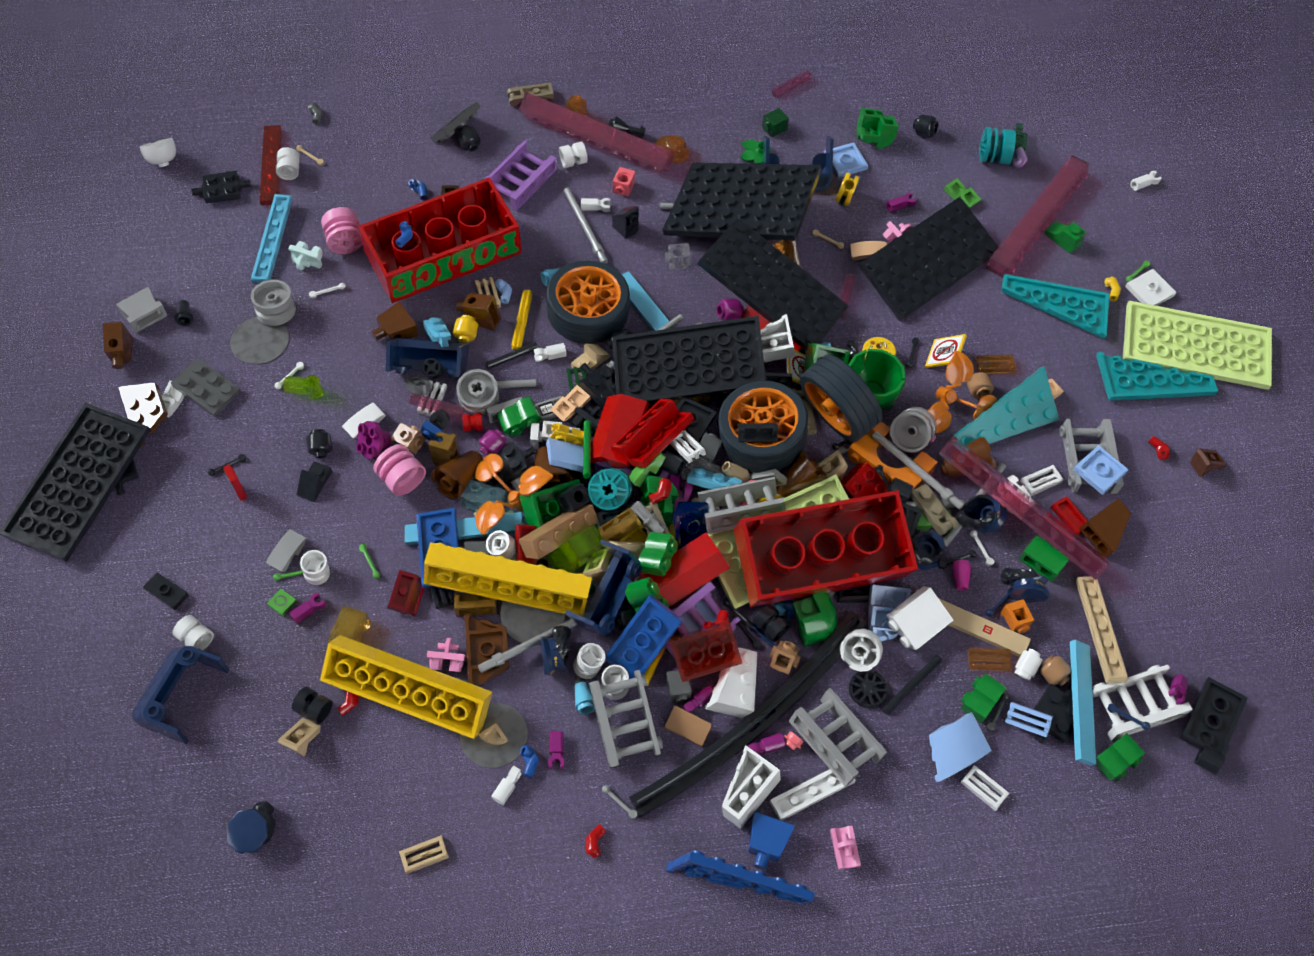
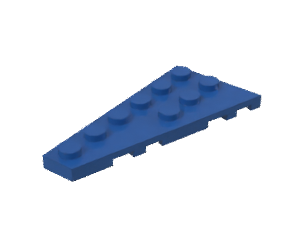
M692 850V852L667 863L666 872L674 873L675 870L685 871L686 877L701 878L706 876L705 880L708 882L741 890L743 887L755 888L754 893L772 894L773 892L776 898L800 904L813 902L815 892L807 890V887L804 885H791L787 883L786 879L779 877L769 878L766 877L767 874L765 872H751L746 870V867L743 865H730L725 863L726 860L718 857L708 858L705 857V853L697 850Z

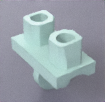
M301 241L296 246H289L288 250L291 251L292 262L296 263L297 269L303 270L305 266L321 268L323 252L320 247L315 246L309 251L308 245Z

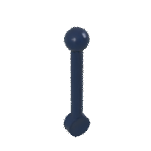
M1010 588L1007 594L992 609L986 611L987 616L991 617L994 615V611L1010 597L1009 593L1013 588Z
M755 624L752 628H749L750 631H754L773 648L774 644L757 629Z
M1115 704L1108 705L1107 710L1110 713L1116 712L1141 725L1144 730L1150 728V723L1142 722L1117 709Z

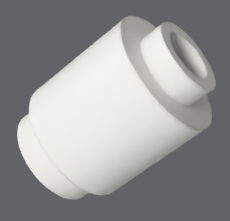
M1033 649L1024 650L1015 666L1016 670L1014 673L1030 681L1043 661L1040 658L1041 654Z

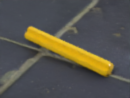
M525 289L522 293L511 344L513 350L522 348L532 300L531 290Z

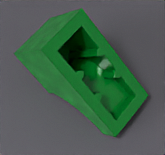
M1055 221L1045 229L1044 234L1070 254L1081 245L1086 231L1075 222H1072L1070 225H1064Z

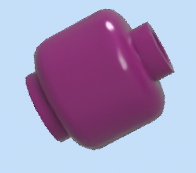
M737 298L722 299L716 308L717 316L722 321L740 319L744 312V306Z
M497 429L495 431L489 430L480 438L479 445L481 448L479 450L485 456L497 454L503 447L507 446L505 442L507 438Z

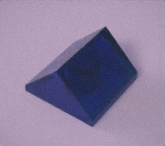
M678 502L673 514L675 539L678 543L677 550L707 532L704 515L709 513L707 502Z

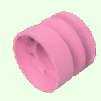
M347 207L333 208L322 216L321 224L330 251L336 254H348L362 246L363 243L358 228L359 221L357 214L352 209Z
M397 444L385 450L377 458L373 467L375 474L385 482L388 489L396 496H403L413 491L423 481L426 474L425 467L418 459L414 458V455L403 444Z

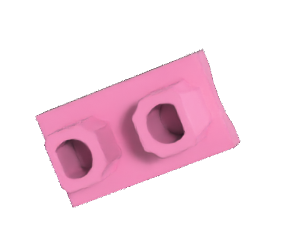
M890 221L886 224L889 228L882 235L891 242L894 238L913 228L910 223L906 225L901 223L899 231Z
M447 638L445 643H438V649H444V652L427 651V657L430 658V669L442 670L443 659L450 660L449 671L461 672L464 661H467V655L451 653V650H459L458 644H452V638Z
M853 826L830 829L838 870L860 867L861 863Z

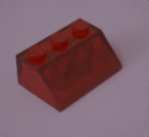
M729 620L673 637L669 640L682 682L743 663Z

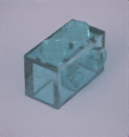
M474 480L469 481L461 495L462 509L477 512L487 501L495 503L499 500L507 503L506 490Z

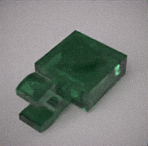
M1016 123V129L1014 128L1016 132L1015 149L1022 147L1025 150L1027 147V133H1023L1022 123Z

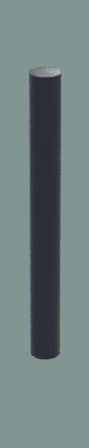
M936 655L882 708V711L888 715L942 661L941 657Z

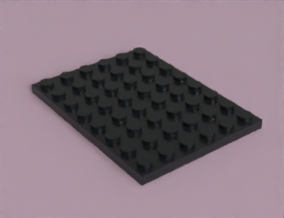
M692 163L662 229L663 235L720 238L730 225L739 218L766 240L796 241L822 171L821 165Z

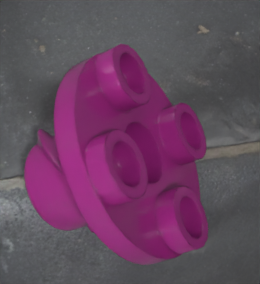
M375 421L360 423L358 425L356 450L367 459H375L381 454L382 449L390 446L391 435L388 431H382L379 424Z

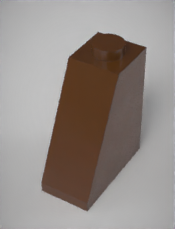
M1118 498L1079 529L1105 559L1117 550L1131 512Z

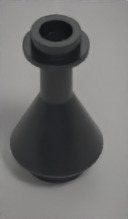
M618 116L614 119L611 118L609 121L608 132H611L612 136L632 133L637 134L640 139L641 137L644 138L646 128L643 125L640 128L629 126Z

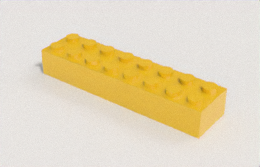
M430 542L424 562V584L565 614L566 610L582 617L584 616L592 577L584 574L569 573L562 569H551L544 565L528 564L521 560L514 561L503 556H491L484 552L468 551L461 547L446 546L443 543Z
M341 635L328 643L320 677L322 682L472 739L484 727L493 693L492 691Z

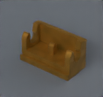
M438 432L436 436L443 438V441L430 440L429 442L434 465L440 466L460 455L456 434L449 435Z
M630 507L598 529L602 538L609 542L618 541L638 527L642 529L644 526Z
M455 592L454 610L456 617L464 616V614H470L471 616L497 614V599L474 594L460 595L459 592Z

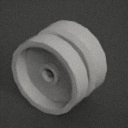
M267 280L259 283L252 290L250 297L257 318L261 323L269 326H278L285 324L295 315L296 307L290 287L285 282Z
M474 369L464 373L459 378L456 386L457 396L462 409L469 415L481 412L482 416H486V408L499 403L497 382L488 371Z
M911 407L905 409L893 420L890 427V435L893 443L899 449L914 453L925 448L933 440L937 424L934 416L928 410L922 407Z

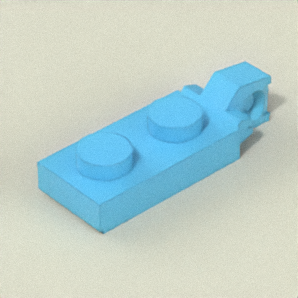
M433 317L429 320H423L424 328L432 342H439L441 347H448V340H451V335L442 319Z
M695 467L687 476L688 483L708 489H716L743 482V480L736 477L732 478L721 473H713L703 468Z

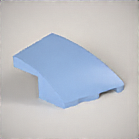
M870 584L868 630L875 633L881 642L893 639L899 635L897 631H893L889 626V619L886 615L910 597V588Z
M972 712L965 714L954 723L941 726L929 734L932 747V761H936V782L942 781L961 771L992 751Z

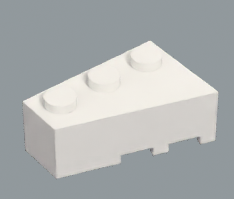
M787 314L782 316L780 320L769 323L765 328L761 329L764 363L795 356Z
M739 647L727 655L720 671L717 685L712 691L713 694L710 702L705 708L706 710L744 718L754 712L757 652Z
M746 745L740 763H738L733 781H731L722 804L723 816L740 829L781 780L780 770Z

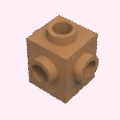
M402 423L399 424L390 438L396 444L405 445L415 455L426 440L420 434L422 432L420 429L413 425L408 427Z
M780 641L778 646L774 645L769 656L772 658L769 667L789 675L792 667L797 668L801 656H798L800 648L796 647L792 642Z

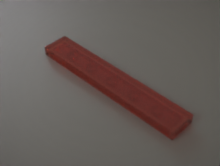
M281 125L264 126L260 185L261 206L272 205L274 195L279 194V176L276 173L277 152L281 149Z

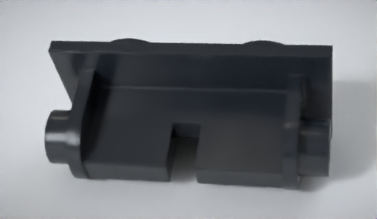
M777 423L738 424V442H778Z

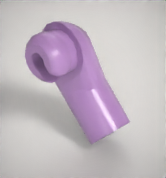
M1019 147L1015 150L1017 158L1013 159V166L1016 168H1021L1027 162L1024 149Z

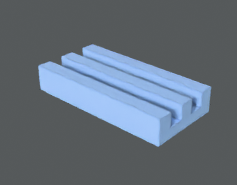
M1014 702L1010 703L1005 723L1044 737L1048 736L1053 716ZM1016 708L1018 710L1044 718L1047 720V722L1044 723L1039 720L1030 718L1028 716L1014 712V710ZM1012 716L1033 723L1035 725L1044 727L1045 729L1041 730L1036 727L1013 720Z

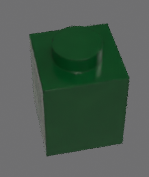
M778 108L763 116L762 128L773 137L787 130L789 117Z

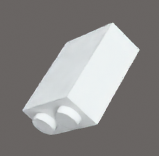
M925 586L886 615L891 629L895 632L897 631L901 636V643L906 648L917 650L954 621L933 590Z

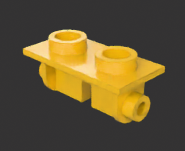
M560 423L552 424L551 431L554 432L549 438L583 446L584 431L572 428L571 433H569V426Z

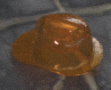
M665 135L656 141V148L670 162H685L690 155L686 142L681 136Z

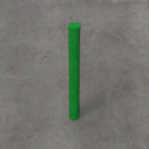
M586 420L584 421L583 478L589 479L591 477V421Z

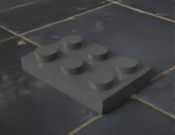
M476 101L462 110L430 137L434 143L438 140L442 142L452 136L458 128L467 123L466 121L478 114L476 110L481 106Z
M198 358L171 382L172 387L214 417L241 392L239 387Z

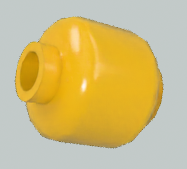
M462 315L456 319L453 335L459 342L468 343L475 340L478 331V323L475 321V318L469 315Z

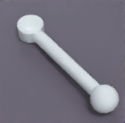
M340 283L338 286H334L318 292L311 291L309 292L310 298L314 299L317 295L323 293H327L337 289L343 290L345 289L346 285L344 283Z
M298 362L296 368L280 382L275 383V388L281 389L282 384L294 373L304 368L303 362Z
M972 530L970 536L975 539L985 556L986 565L992 566L994 559L990 558L977 536L978 532Z

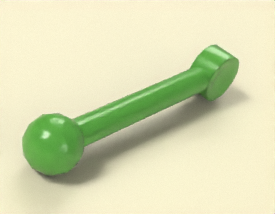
M1145 260L1138 270L1131 276L1126 277V281L1130 282L1140 271L1149 267L1150 262Z
M360 544L359 550L364 553L373 571V577L375 579L380 578L381 574L376 570L367 552V545Z
M296 571L281 575L276 573L273 575V580L279 581L281 578L302 575L303 572Z

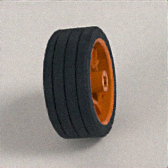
M585 260L567 264L560 268L548 283V319L552 327L566 339L586 344L605 341L610 338L612 331L621 330L627 321L630 299L629 286L618 270L605 263Z
M824 355L800 375L801 388L814 410L829 427L848 441H859L882 421V410L873 392L864 380L838 357Z
M773 381L751 382L738 387L725 399L719 411V431L722 447L726 455L735 464L751 471L780 470L789 466L800 452L804 451L807 443L808 413L805 403L793 389ZM777 423L778 442H738V424ZM785 432L788 436H781V433Z

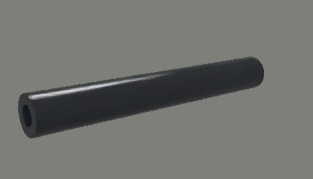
M535 342L486 362L487 368L491 369L532 352L538 348V345Z

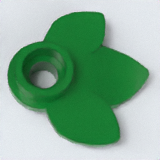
M746 140L741 142V145L746 149L740 156L742 160L746 162L754 160L755 164L763 163V141Z

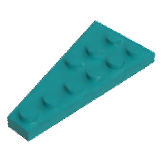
M1004 274L1001 288L1002 293L1105 339L1107 336L1109 293Z
M1097 352L1096 354L1109 401L1212 396L1218 392L1214 377L1196 372L1185 373L1177 368H1162V365L1135 359L1129 361L1121 359V356L1114 355V357L1106 356L1103 352Z
M1045 366L1040 367L1033 375L1023 380L1024 382L1019 386L1013 388L995 402L987 411L981 413L973 422L968 423L954 434L953 438L957 451L978 437H985L990 444L1060 420Z

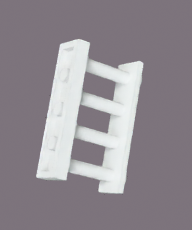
M1159 665L1152 666L1146 672L1128 677L1127 683H1109L1105 685L1102 682L1092 687L1093 698L1099 696L1106 710L1109 704H1113L1108 693L1118 690L1130 715L1142 722L1150 723V728L1183 718L1192 711L1189 702L1177 705L1174 696H1169L1168 691L1170 689L1163 678V675L1170 669L1169 665L1162 667ZM1155 679L1169 705L1168 709L1161 710V708L1157 707L1145 681ZM1137 685L1150 710V715L1143 717L1142 714H1139L1126 687ZM1107 710L1113 722V728L1107 733L1111 741L1121 738L1126 733L1131 735L1144 730L1141 725L1133 721L1125 723L1124 720L1120 719L1118 713H1110Z

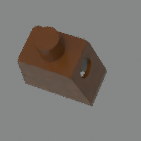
M470 293L465 301L459 300L457 302V311L474 317L479 327L491 331L495 330L501 315L493 295Z
M400 301L377 316L379 328L371 331L376 341L383 337H386L389 341L395 338H413L418 336L415 322Z
M122 322L103 323L104 352L112 361V368L122 369L124 368V362L132 360L133 336Z

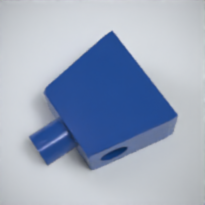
M754 812L748 852L756 855L753 865L755 868L766 870L769 860L779 861L795 825Z

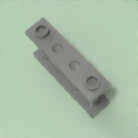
M1066 419L1063 426L1060 427L1059 433L1060 437H1063L1069 471L1068 484L1072 488V493H1077L1082 484L1089 483L1073 471L1074 467L1081 461L1077 460L1076 451L1091 452L1099 445L1119 461L1111 419H1103L1097 428H1072L1070 419ZM1073 435L1097 436L1100 439V444H1074ZM1123 478L1109 489L1110 494H1118L1124 485Z
M775 477L698 492L700 509H708L709 513L704 514L708 534L732 530L740 519L786 511L784 499L774 498L777 495ZM765 497L767 501L755 503V499ZM745 501L748 504L740 507H736L735 503ZM725 505L728 506V509L720 511L716 510V507Z
M640 670L634 671L635 678L609 685H599L598 680L589 683L609 767L618 766V760H621V757L653 749L654 755L661 754L660 749H663L660 736H656L644 686H647L644 673H640ZM635 686L638 687L640 699L613 706L604 705L603 697L606 694ZM643 707L645 720L615 728L609 725L608 718L611 715ZM648 728L650 741L620 749L619 747L615 748L613 739H616V736Z
M829 688L820 700L822 702L821 705L809 713L800 707L794 712L789 722L846 787L858 775L859 772L856 769L870 758L876 764L879 763L887 751L841 701L840 697ZM829 710L836 720L820 729L814 722V719ZM843 726L850 736L839 744L834 745L827 736ZM857 742L865 752L849 762L841 752Z

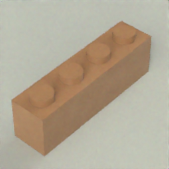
M585 504L575 511L564 512L519 539L525 557L540 559L599 523L593 505Z

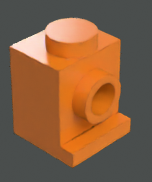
M1024 599L1006 604L1001 611V615L1004 616L1010 630L1018 631L1019 634L1027 632L1034 622V618Z

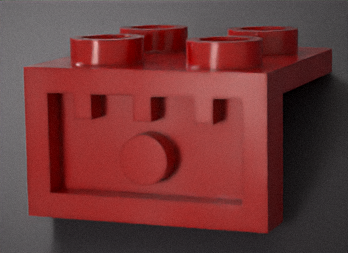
M869 462L855 465L840 481L846 494H849L851 498L888 491L884 481Z

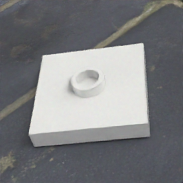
M1154 269L1131 280L1125 286L1141 303L1154 306L1160 305L1174 297L1177 293Z

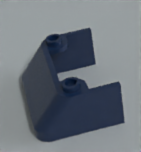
M764 136L763 164H780L779 157L774 153H769L770 139ZM830 136L826 137V153H818L812 159V165H821L822 169L814 191L827 190L832 184L834 139Z
M395 338L389 340L386 345V371L395 370V373L406 374V370H423L424 361L433 358L443 365V372L450 374L452 378H460L466 371L469 343L448 341V347H441L439 342H432V340Z
M601 540L600 543L611 553L613 558L584 617L566 610L565 614L583 629L606 635L614 628V621L626 599L625 591L627 585L634 582L635 578L640 575L642 566L638 558L630 550Z
M193 646L171 650L133 710V720L142 727L187 744L189 740L179 729L162 723L166 716L165 702L186 667H191L199 662L225 673L229 672V668L221 657Z

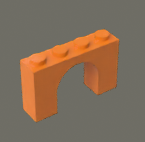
M880 422L859 441L853 442L849 447L847 457L852 463L861 464L869 462L874 470L877 465H882L883 473L889 484L896 477L913 485V490H915L925 482L908 466L892 468L882 463L879 459L877 450L882 445L872 435L878 431L887 440L889 439L890 427L883 422ZM923 451L913 460L929 475L934 472L937 461Z

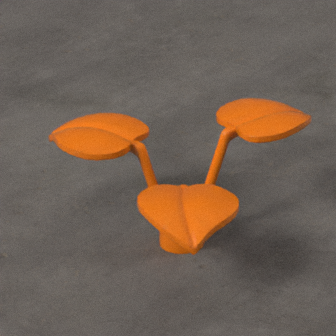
M954 351L946 369V379L953 385L939 387L935 394L939 402L934 403L928 410L935 418L937 424L936 433L945 431L951 423L952 415L948 411V404L958 401L977 408L973 414L975 420L981 413L987 411L998 401L993 395H984L980 398L978 405L957 398V394L952 388L960 387L962 382H969L974 372L971 360L960 351Z
M489 454L484 457L475 470L476 479L480 482H487L494 476L509 492V503L499 500L495 503L487 501L478 509L475 520L480 533L485 536L502 519L505 513L504 506L509 507L511 510L515 508L518 512H523L519 496L534 493L552 479L553 475L542 467H530L520 478L519 491H512L496 474L503 468V459L497 454Z

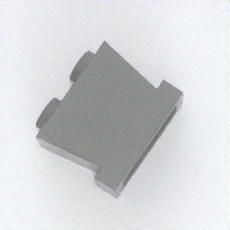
M149 287L116 304L121 315L128 321L135 334L168 316L159 300L155 301Z

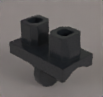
M577 406L574 410L577 414L573 418L572 423L581 429L584 426V421H591V437L594 438L599 423L597 419H600L603 409L600 406L595 408L589 406L587 409L590 412L589 415Z

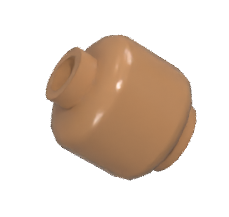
M984 372L973 374L971 380L967 382V388L975 399H980L984 395H991L994 390L990 377Z
M1051 655L1040 665V674L1049 684H1059L1062 686L1071 679L1068 676L1071 673V667L1061 656L1054 657V655Z

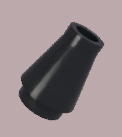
M181 300L178 302L175 321L180 326H189L194 317L189 302Z

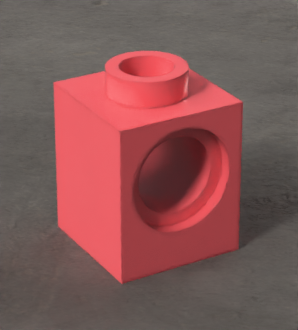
M619 167L613 180V193L629 197L635 184L636 171Z

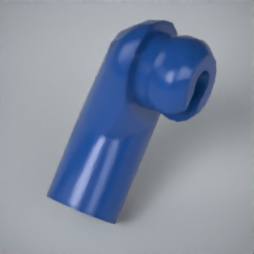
M411 179L408 182L411 190L419 193L421 200H427L426 185L421 181Z
M406 221L400 223L401 236L395 241L400 248L413 237L412 227Z
M524 745L520 749V754L526 763L522 775L532 778L538 766L539 758L532 747Z

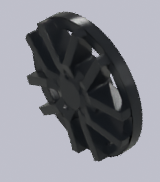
M877 671L858 672L850 680L849 694L858 705L865 708H874L885 701L888 694L887 682ZM868 674L873 675L872 681L868 680ZM854 680H858L861 683V685L855 683ZM852 686L855 687V688H857V689H859V690H857L855 693H853V688H852ZM877 686H884V689H877ZM861 693L863 696L858 700L855 696ZM884 693L882 698L878 694ZM874 696L878 702L874 703L872 697ZM867 698L870 704L863 703L862 701Z

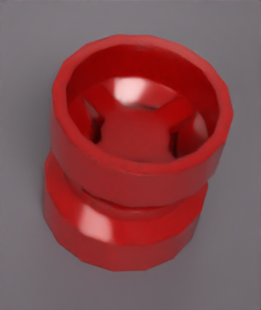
M481 412L475 413L472 416L462 414L464 433L471 432V430L483 431Z

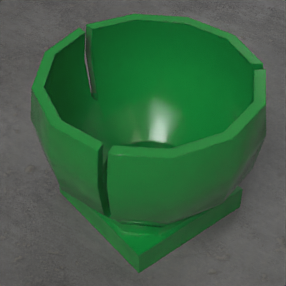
M868 349V351L863 350L855 354L848 365L868 385L879 402L882 411L893 409V402H895L905 386V370L902 363L895 355L882 349Z

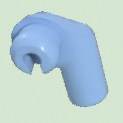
M498 279L495 282V286L502 294L500 302L508 304L512 288L506 281Z

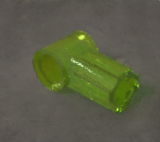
M310 375L306 378L285 377V393L308 395L311 399H318L324 394L321 382L315 375Z

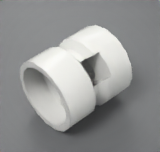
M582 141L573 143L572 147L569 145L559 147V155L564 168L572 167L575 163L580 165L588 162L586 149Z
M285 147L277 152L276 173L284 180H293L299 175L300 156L295 149Z
M501 530L491 533L486 541L487 551L493 556H503L516 561L515 539Z
M311 550L303 554L300 565L305 580L312 585H320L326 582L330 576L326 556L318 550Z
M193 615L183 617L173 629L174 637L180 642H184L185 646H193L201 650H205L214 637V633L205 625H202Z
M594 643L583 645L573 664L574 671L579 677L591 679L598 674L605 661V652L602 647Z
M620 665L608 666L602 673V684L605 686L628 680L627 670ZM629 688L608 693L606 697L611 700L622 699L628 693Z

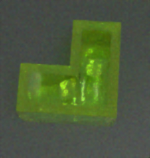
M592 525L564 542L550 553L548 558L556 570L562 569L573 573L589 561L588 557L595 558L602 553L601 549L604 546L600 542L604 539L595 525Z

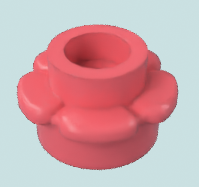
M790 731L787 736L784 735L787 746L792 750L796 748L801 749L800 746L804 741Z

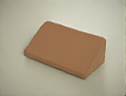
M674 706L664 728L702 747L712 729V724Z

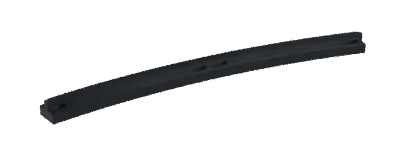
M850 611L832 635L828 637L810 659L770 698L733 729L677 769L630 796L629 800L637 811L639 818L670 801L711 774L743 750L745 745L748 746L789 711L841 657L840 647L845 637L856 629H864L867 622L861 618L862 614L859 612L855 614ZM857 623L856 628L852 630V627ZM774 710L775 713L767 719L766 716ZM757 724L760 725L753 732L750 731ZM650 800V803L640 808L639 805Z

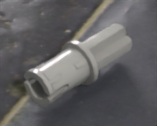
M639 501L631 507L644 521L642 524H646L653 532L662 533L667 528L657 519L654 512L651 513Z

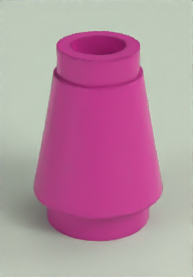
M956 560L951 567L956 589L968 590L971 565H969L967 560Z

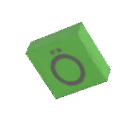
M280 589L269 600L267 605L284 617L297 603V600Z

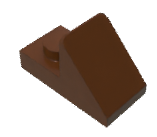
M1199 448L1190 461V464L1200 477L1212 469H1222L1227 465L1219 453L1211 449Z

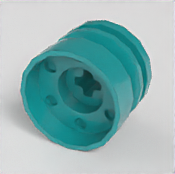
M985 127L979 145L980 162H986L988 158V163H992L996 156L997 164L1010 165L1016 143L1015 130L1003 129L999 136L998 128L991 130V127Z
M617 468L600 470L593 475L588 486L589 498L594 505L604 510L617 509L626 504L633 491V485L628 474ZM612 485L611 489L614 491L608 494L605 486Z

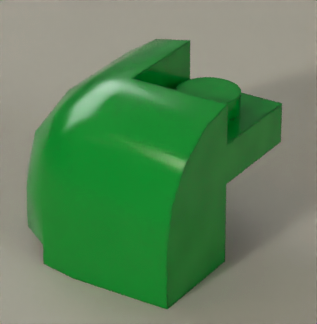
M861 108L857 122V139L865 143L874 142L876 149L889 146L894 141L899 128L894 116H886L882 114L883 111Z
M647 476L640 488V492H643L640 503L646 507L650 503L648 495L658 491L661 477ZM673 483L669 497L657 502L667 527L674 522V502L679 496Z
M818 592L813 594L812 597L792 604L799 622L797 630L804 647L823 642L832 635L836 629L838 619L828 592Z

